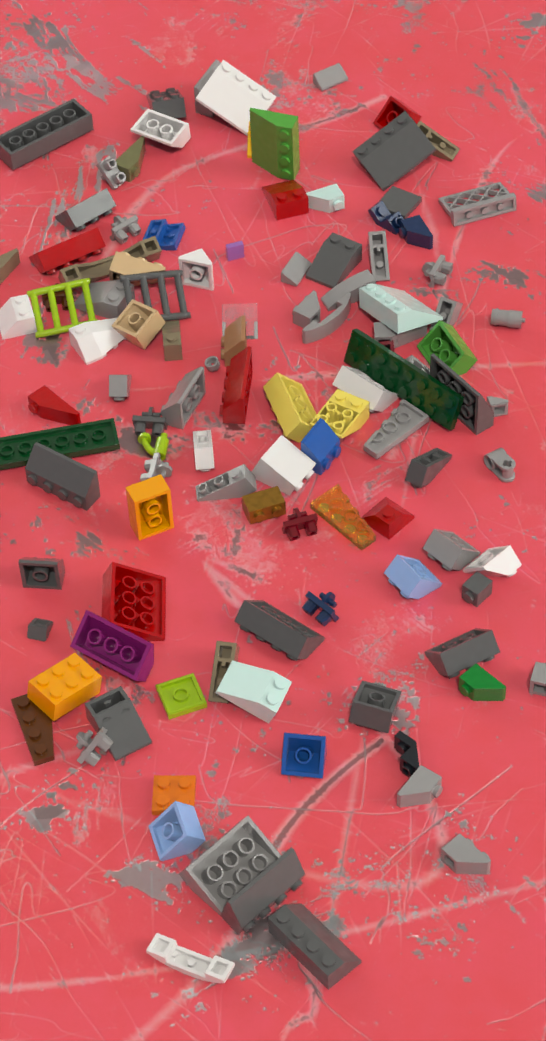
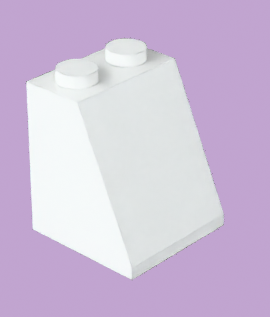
M281 435L260 458L252 473L255 475L256 480L270 487L278 486L281 492L290 496L294 490L298 492L304 485L302 482L304 479L308 480L315 471L312 469L316 463Z

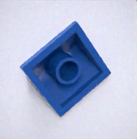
M284 732L281 774L323 778L327 755L326 736Z

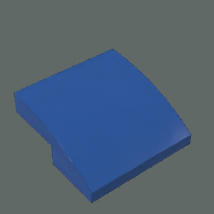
M166 219L151 220L143 240L155 236L161 250H177L186 227L184 223L168 224Z

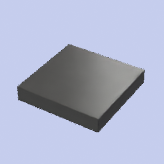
M392 186L381 200L391 214L399 211L402 217L406 219L421 203L422 197Z

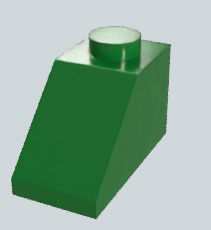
M474 664L459 677L460 692L473 701H503L505 699L506 686L478 664Z

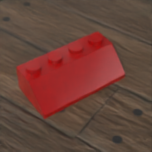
M97 227L30 256L29 259L41 274L46 272L49 275L57 271L56 267L62 266V268L72 265L71 261L75 259L79 262L86 259V255L89 253L96 255L102 252L101 248L106 245Z
M247 347L232 357L230 366L226 367V377L228 379H224V389L226 391L222 392V402L224 404L220 405V416H223V423L245 424L253 376L252 347Z

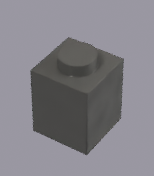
M477 571L462 585V598L467 603L478 607L492 594L493 581Z

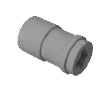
M492 309L491 324L494 326L501 325L521 329L522 322L525 323L526 318H523V311Z

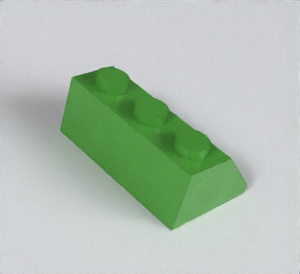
M441 320L436 323L417 345L429 364L430 356L434 353L458 375L467 373L477 362V358L455 328Z

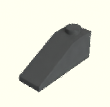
M435 448L412 459L405 480L417 488L430 484L450 461L452 454Z

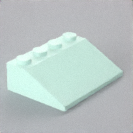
M372 283L359 288V307L397 334L443 320L441 315L403 290Z

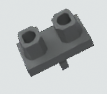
M149 407L148 412H142V416L133 415L132 421L135 434L139 436L142 432H146L147 428L152 429V436L159 437L161 433H164V430H167L166 417H160V413H155L154 407Z

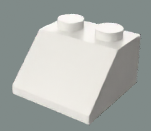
M27 294L11 297L0 308V333L2 340L37 332L34 313Z

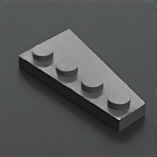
M402 399L398 408H394L391 416L381 424V428L376 430L363 445L364 451L375 459L380 458L428 423L429 416Z

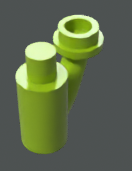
M142 432L137 440L143 445L146 452L151 456L154 453H160V459L162 461L165 460L169 445L167 433H161L157 437L155 448L150 445L151 435Z

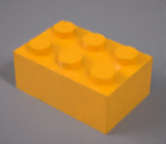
M161 474L125 487L130 526L139 541L174 528L171 492Z
M73 653L28 681L27 698L55 721L99 694L102 676L76 653Z

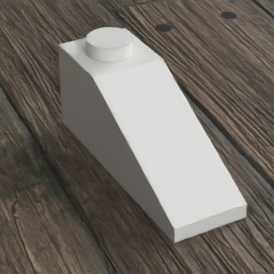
M211 430L193 431L196 470L210 471L215 468Z

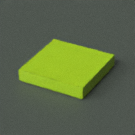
M194 673L155 685L169 720L207 708V702Z

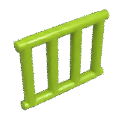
M90 278L27 291L35 317L36 338L69 332V328L98 320L95 318L89 289ZM82 286L89 320L78 323L71 288ZM65 290L71 324L61 326L54 293ZM48 294L54 328L46 330L43 328L37 296Z

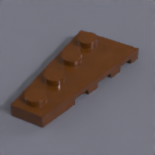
M27 694L11 699L34 766L55 760L52 719L27 698Z

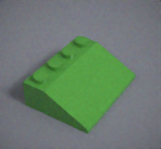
M250 108L252 162L277 178L295 180L300 169L298 116Z

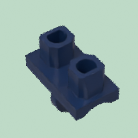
M308 591L305 595L308 600L302 609L310 616L317 609L321 612L315 618L324 627L331 620L337 622L339 617L335 614V610L330 607L335 608L337 606V603L334 601L335 594L332 592L324 594L322 592L319 595L322 599L320 600Z

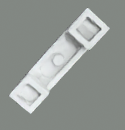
M156 933L146 949L150 956L170 968L188 976L213 983H225L235 966L234 962L216 955L212 959L177 945L176 940Z

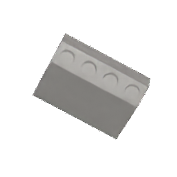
M246 816L182 870L179 875L196 895L221 915L227 901L281 855L253 820Z

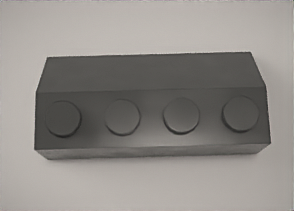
M38 442L34 444L25 467L27 482L87 511L100 498L97 471Z
M244 600L235 618V622L240 624L241 629L255 633L257 639L264 642L268 641L271 643L272 648L278 651L283 650L287 653V657L295 661L307 659L325 639L324 636L264 600Z
M291 847L227 901L220 916L237 935L242 931L246 933L255 926L256 923L254 921L259 917L261 919L265 918L272 911L270 907L275 903L280 905L288 897L286 894L290 890L295 892L303 884L302 879L305 872L295 850Z
M302 903L283 905L268 917L269 932L328 990L361 964V960Z

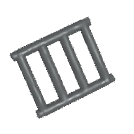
M182 270L129 274L119 277L120 282H123L127 305L133 299L130 281H140L144 304L152 308L147 280L157 279L163 314L160 315L164 321L191 318V314L187 311L181 279V276H183ZM174 277L180 306L179 313H170L164 278Z

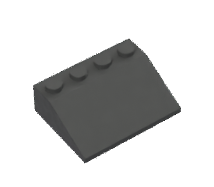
M404 111L352 152L363 168L384 191L437 150L414 120Z
M434 353L431 354L430 376L464 397L458 419L476 435L493 426L494 412L483 396Z

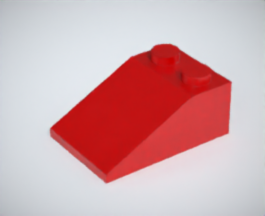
M295 180L262 187V191L276 220L309 213L308 196L304 188Z

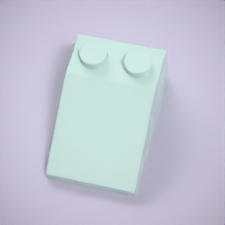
M232 660L215 693L269 724L278 712L292 682L274 671Z

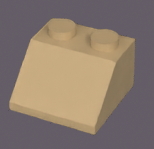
M132 299L112 324V327L132 344L145 349L166 322L156 309Z

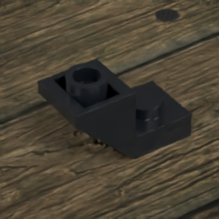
M399 731L394 738V748L402 754L400 757V770L406 776L411 777L419 768L417 744L415 740Z

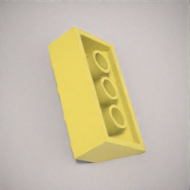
M276 373L263 386L266 398L270 401L271 409L277 416V422L284 431L283 435L288 440L292 439L296 442H301L312 429L310 422L317 414L303 385L280 373Z

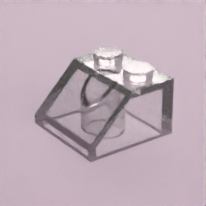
M222 304V336H225L226 327L240 316L245 315L247 339H258V304Z

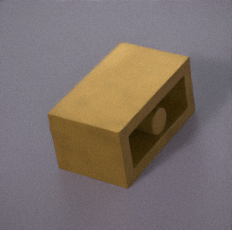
M278 486L242 496L243 511L250 525L286 514V502Z

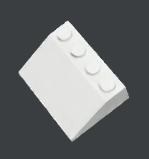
M223 60L195 100L248 136L250 108L268 111L276 96Z

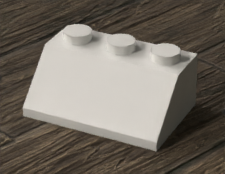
M147 109L130 129L133 133L171 147L183 148L191 138L189 123L151 109Z
M342 365L332 384L339 390L369 401L370 412L372 413L374 411L383 412L399 398L398 394L388 391L384 386L373 381L359 369Z

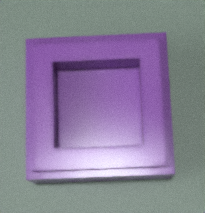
M242 241L226 244V258L228 261L244 257V244Z

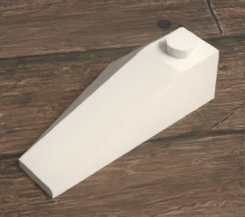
M117 318L84 322L68 329L70 344L86 365L103 359L109 350L117 348L118 343L122 340H127L112 327Z

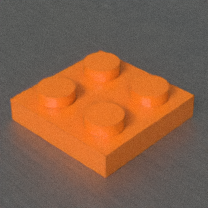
M154 775L152 815H161L175 801L192 805L195 808L196 775Z

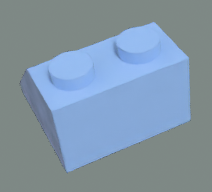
M398 554L384 572L389 578L388 581L401 590V595L407 599L419 600L443 584L419 559Z
M178 801L173 802L149 825L160 861L193 853L206 841L194 806Z

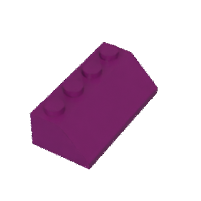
M89 610L85 611L70 647L135 681L146 682L154 664V644Z

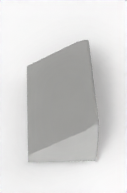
M339 63L313 74V83L321 91L348 80L344 69Z
M295 252L281 271V282L297 287L312 263L300 253Z

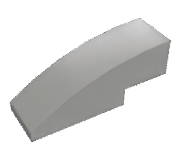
M367 269L336 285L321 298V301L328 311L337 309V301L347 292L351 293V304L358 302L359 288L371 283L376 284V280Z

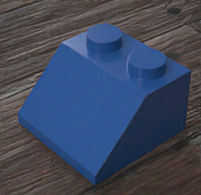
M321 418L301 441V451L316 463L312 469L315 471L314 473L322 475L325 470L330 468L332 461L341 453L339 437Z

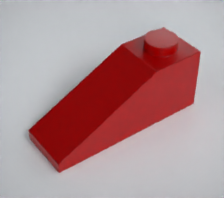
M45 385L28 396L29 410L40 418L67 425L81 424L80 413Z

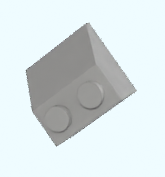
M439 529L433 530L423 547L428 552L427 555L430 558L442 562L441 566L449 571L462 570L481 553L455 533Z

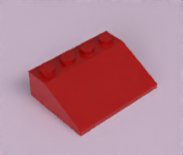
M111 562L103 574L101 617L147 641H164L166 577Z

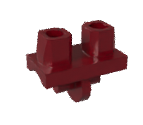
M297 507L293 508L292 515L287 516L288 521L283 522V534L287 533L290 541L300 538L299 530L301 529L306 530L307 536L316 535L318 531L317 514L307 515L306 511L300 512Z

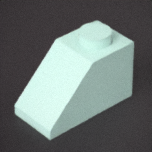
M337 184L306 193L310 209L331 213L345 208V195Z

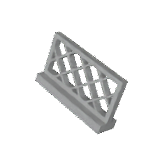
M501 182L438 198L439 204L451 217V223L454 227L517 210L516 195L514 192L509 193Z

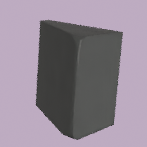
M34 618L28 624L27 637L29 639L46 641L53 622Z

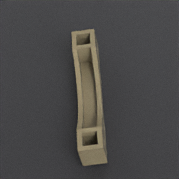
M155 236L139 241L123 250L132 257H142L148 262L159 259L162 252ZM114 255L98 261L74 264L60 269L58 278L61 283L90 278V283L110 277L109 269Z

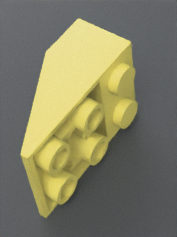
M337 389L310 422V426L313 427L320 418L324 419L334 433L343 439L361 429L370 417V402Z

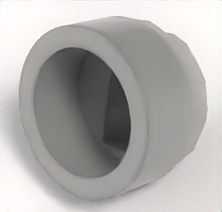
M210 356L205 360V366L211 372L217 371L220 368V362L216 356Z

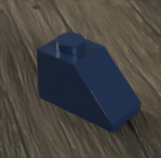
M420 215L400 220L399 234L401 238L405 239L407 244L433 249V235Z

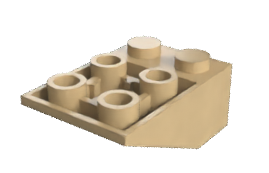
M116 251L109 269L110 281L120 280L119 277L122 275L166 271V267L157 262H148L142 257H132L124 251ZM157 279L147 280L148 284L158 283ZM130 281L134 286L141 285L140 281Z

